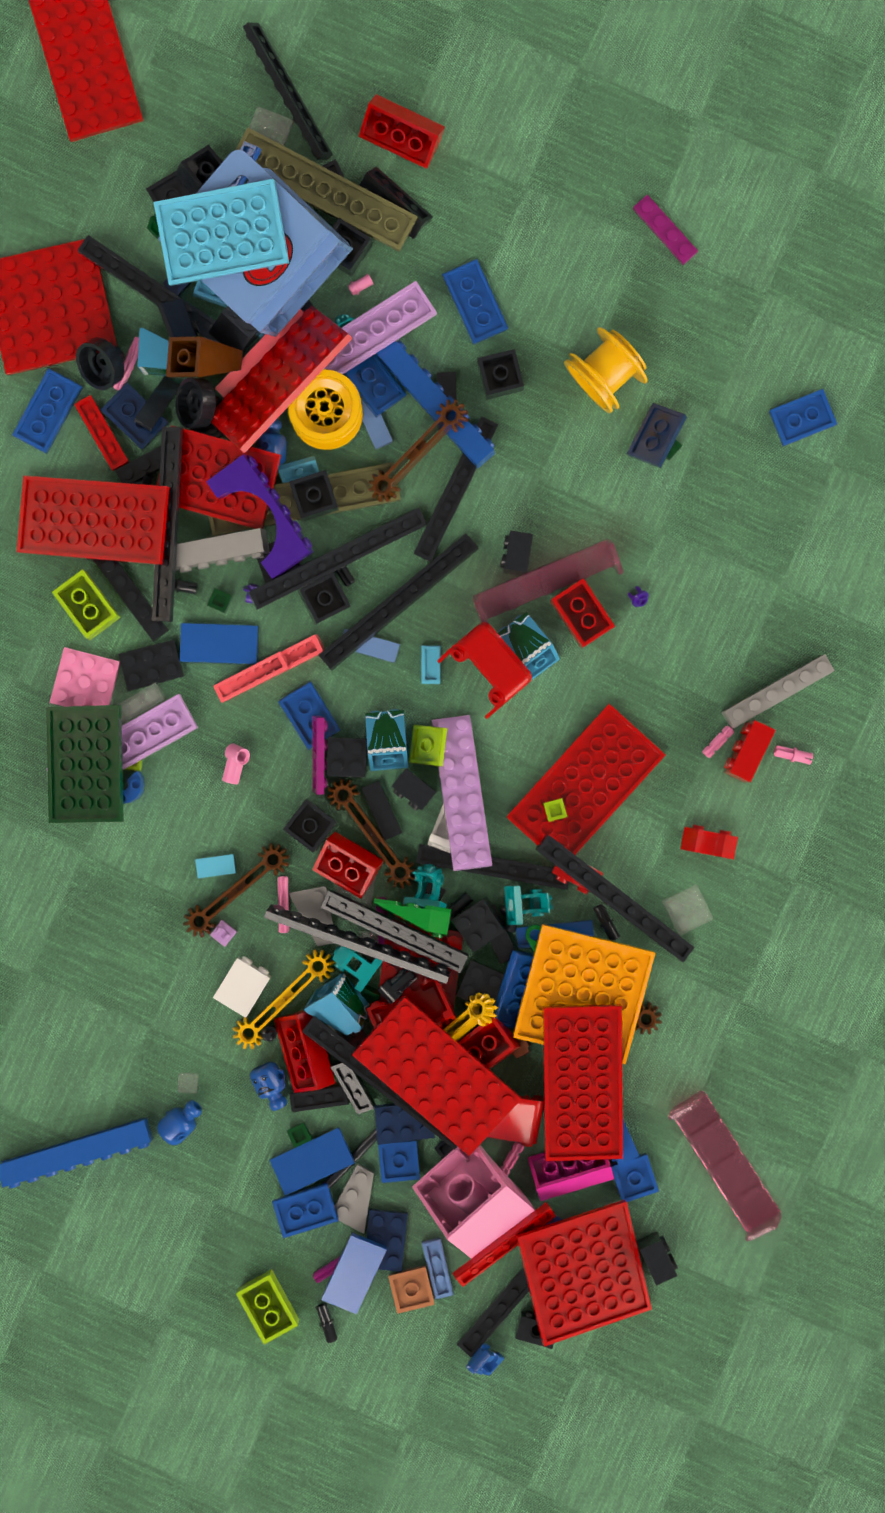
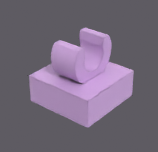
M221 920L210 936L225 947L237 931L224 920Z

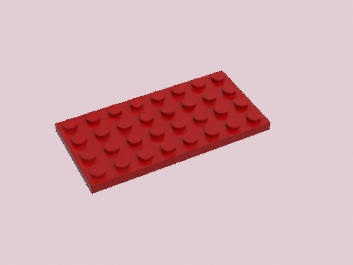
M29 0L70 142L144 121L109 1Z
M311 306L277 340L276 344L264 354L263 358L250 369V372L237 383L234 389L223 398L215 409L211 423L245 453L353 338L319 310Z
M23 476L16 552L162 565L170 487Z
M608 704L506 818L537 846L544 836L548 834L576 855L666 754L613 706ZM562 798L567 817L548 822L543 803Z
M406 996L395 1005L352 1053L359 1062L468 1156L476 1150L521 1101V1097Z
M622 1005L543 1006L545 1161L623 1159Z

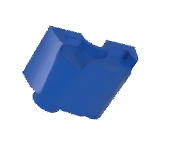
M136 771L127 780L128 787L123 790V804L135 802L144 793V777L140 771Z
M483 1343L469 1359L466 1368L473 1374L490 1376L505 1358L499 1352L495 1353L489 1350L490 1345Z

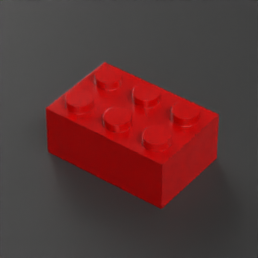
M584 578L550 600L581 649L615 627Z
M756 720L744 723L740 731L742 736L739 741L736 740L732 747L734 753L731 758H727L723 768H726L724 773L744 783H751L776 730Z

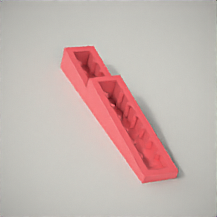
M300 309L276 337L265 334L242 359L241 370L229 372L214 389L223 397L229 394L237 383L250 372V369L263 358L264 354L276 344L277 340L290 329L291 325L297 322L304 312Z
M315 634L225 679L213 687L221 703H224L318 656L325 648L319 635Z

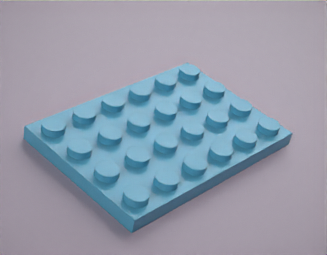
M274 179L154 202L170 286L289 263Z

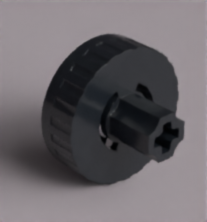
M98 337L79 346L76 352L77 367L84 380L90 386L98 390H107L122 380L124 376V352L118 346H113L108 340Z
M189 377L184 379L178 387L175 399L176 414L179 422L185 428L204 429L213 420L215 409L222 399L219 396H215L214 388L208 380Z

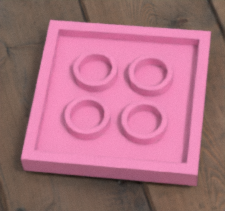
M64 647L50 703L64 707L110 705L121 664L120 661Z

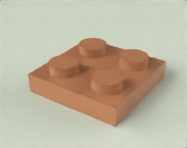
M426 1265L388 1274L397 1314L435 1305Z

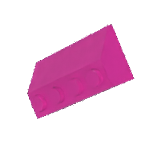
M545 1152L527 1157L540 1201L614 1179L609 1159L545 1161Z

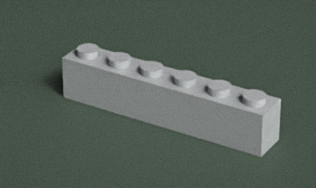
M258 528L177 544L176 571L189 572L192 571L191 568L193 567L205 569L209 568V564L216 563V566L228 564L227 561L230 560L243 562L246 561V557H252V559L263 558V554L270 553L267 532L264 529Z
M825 654L821 655L722 711V714L731 728H735L835 670Z

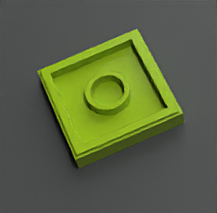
M413 725L409 763L443 767L448 728Z

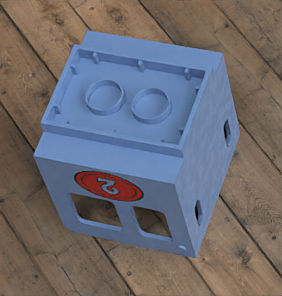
M235 150L227 156L197 193L228 188L239 176H245L249 179L246 184L274 179L289 263L201 281L246 323L253 325L260 333L276 337L353 248L272 170L262 168L246 152Z

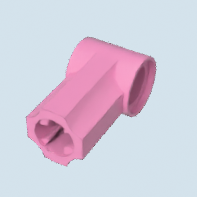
M233 743L228 745L225 750L227 762L222 781L238 784L243 765L249 761L250 753L247 749Z

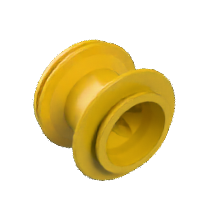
M598 327L597 333L603 343L585 360H582L574 353H570V360L566 359L564 364L587 395L599 407L610 414L613 412L612 407L619 409V403L613 394L632 376L641 383L646 384L647 377L644 370L647 367L638 352L621 334L614 329L608 332L606 329Z
M324 369L288 406V415L296 434L303 442L317 449L332 450L346 445L356 436L362 424L363 408L359 392L352 381L339 372ZM337 397L339 400L337 402H333L331 398ZM315 402V407L309 408V405ZM327 404L329 408L326 412H322L321 406ZM337 409H341L343 411V413L339 416L335 414V411ZM312 416H319V420L313 422L311 420ZM326 419H331L333 421L332 424L326 425Z

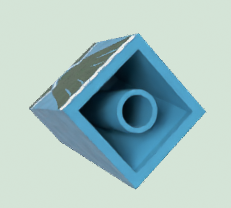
M140 328L138 368L143 375L166 376L169 341L144 328Z
M527 612L517 616L511 624L504 626L498 632L500 637L531 672L532 680L560 660L553 644Z
M392 709L385 712L371 711L370 713H365L370 771L409 768L404 710Z
M342 973L315 989L304 1010L341 1033L349 1035L352 1032H359L364 1027L363 1023L369 1017L366 1009L370 1005L360 992L354 988V985L347 976Z

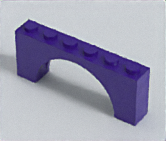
M242 455L206 482L217 498H224L234 492L246 491L260 497L270 507L275 517L277 535L272 551L261 563L272 579L277 578L314 551L311 548L313 545L307 537L301 534L300 531L302 529L300 525L289 516L291 513L287 506L282 505L279 501L280 496L274 488H270L267 476L263 472L260 473L256 467L258 466L256 460L252 456Z

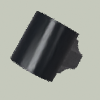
M403 968L377 990L389 1004H392L403 994L407 987L417 980V977L412 971Z

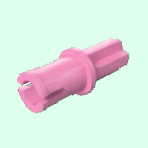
M779 745L774 749V756L808 765L812 763L810 759H813V753L800 751L796 747L792 749Z

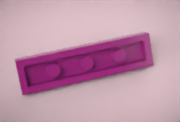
M648 194L633 207L635 213L683 266L698 253V250Z
M313 716L312 792L316 795L324 794V789H327V779L324 778V770H327V760L324 759V751H327V740H324V732H327V721L322 716Z

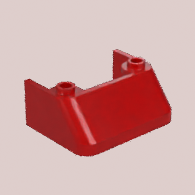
M487 622L479 623L437 660L438 663H441L450 655L458 662H464L469 658L494 687L489 691L488 697L495 707L484 716L486 719L505 705L532 680V675L528 668Z

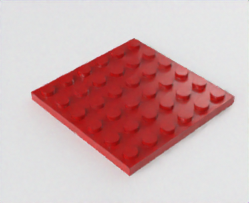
M85 239L0 258V351L6 375L76 360V352L79 346L95 337L106 339L113 346H118L100 267L77 251Z
M621 1200L516 1235L544 1347L652 1310L626 1200Z

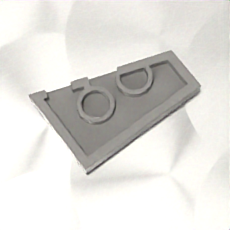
M326 886L288 893L302 916L316 918L321 923L333 925L331 912L321 908L327 894ZM312 935L317 946L333 944V942Z
M357 1163L335 1204V1209L339 1221L364 1234L374 1172Z

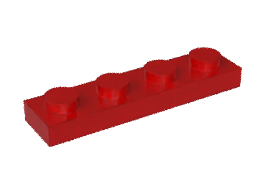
M89 395L75 403L76 409L111 470L115 471L128 464L129 460L93 397Z

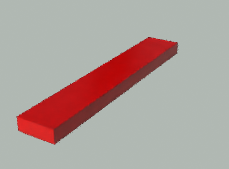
M545 1202L452 1273L453 1276L464 1287L518 1246L516 1235L542 1227L555 1218L556 1215L547 1202Z

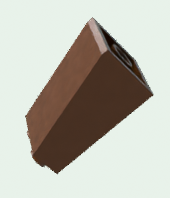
M169 337L166 377H204L241 370L243 351L204 337Z

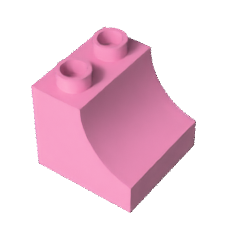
M481 1145L470 1156L457 1146L455 1150L453 1149L412 1186L447 1240L470 1258H473L536 1210L522 1190L500 1169Z

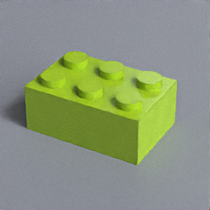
M83 569L52 591L64 610L88 640L93 639L121 618L88 572Z
M272 1269L238 1287L236 1295L263 1344L298 1326L300 1319Z

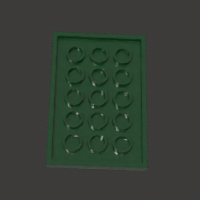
M121 705L46 707L49 823L124 822Z

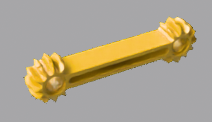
M313 950L314 957L308 953L306 957L310 961H302L303 964L308 965V968L252 1022H249L248 1017L243 1018L244 1023L241 1020L237 1021L239 1027H233V1030L238 1033L234 1034L233 1038L240 1039L236 1044L240 1045L241 1042H244L243 1049H246L248 1044L251 1049H254V1042L258 1046L261 1045L259 1039L263 1038L260 1030L316 976H319L320 982L324 981L323 975L328 979L331 977L327 972H334V968L328 967L335 963L333 960L327 961L331 955L327 954L326 957H323L324 950H321L319 956L317 951ZM315 961L322 962L323 970L316 971L313 963ZM307 973H311L312 976L296 992L291 990ZM271 1007H275L276 1011L258 1026L256 1022ZM251 1028L254 1031V1036H245L244 1030Z
M476 993L475 996H470V1002L465 1003L468 1009L444 1030L458 1041L477 1024L479 1026H486V1023H492L491 1017L497 1016L494 1010L498 1009V1007L493 1006L496 1000L490 998L489 994ZM482 1005V1012L480 1014L479 1008Z

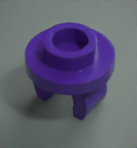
M248 583V586L243 587V590L247 592L245 602L253 604L248 592L259 587L258 585Z
M636 586L638 594L631 595L629 592L628 596L634 607H642L647 603L649 594L645 590L642 591L639 586Z

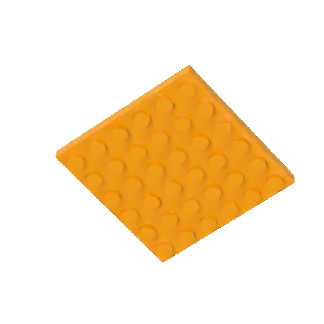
M542 924L513 1038L543 1045V1006L621 1004L622 1064H626L655 952Z

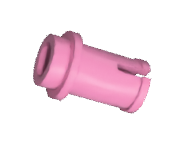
M366 274L355 282L351 281L348 288L353 296H358L359 292L372 286L373 282L370 276Z

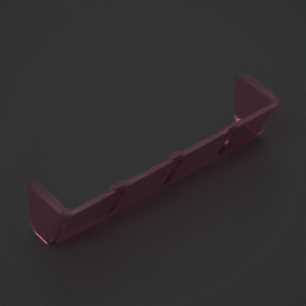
M606 539L473 595L472 601L480 623H488L487 619L513 610L520 605L546 596L610 567H613L619 575L623 574L624 571L614 543Z
M699 1091L672 1108L668 1119H675L747 1232L745 1240L747 1242L775 1230L782 1218L780 1209L761 1183L759 1176L740 1150L739 1145L721 1120L720 1115L706 1093Z

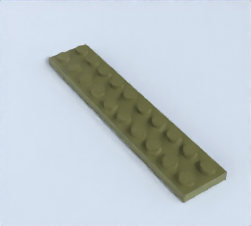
M247 127L236 150L241 149L244 141L258 146L262 151L256 162L262 168L272 170L307 204L337 220L341 218L362 233L398 252L401 251L418 218L416 215Z
M394 462L329 474L328 477L339 508L338 511L329 514L401 501L400 493L397 491L394 492L397 495L396 499L390 496V502H386L385 499L383 502H379L378 498L374 499L372 497L374 492H369L368 490L370 487H373L368 481L375 480L372 474L374 473L379 476V470H383L385 474L394 465ZM387 481L381 484L382 491L388 488ZM290 483L274 485V489L280 496L279 501L282 505L287 506L291 513L289 515L293 521L301 520ZM270 507L268 508L264 527L276 525L275 517ZM209 516L213 537L254 529Z

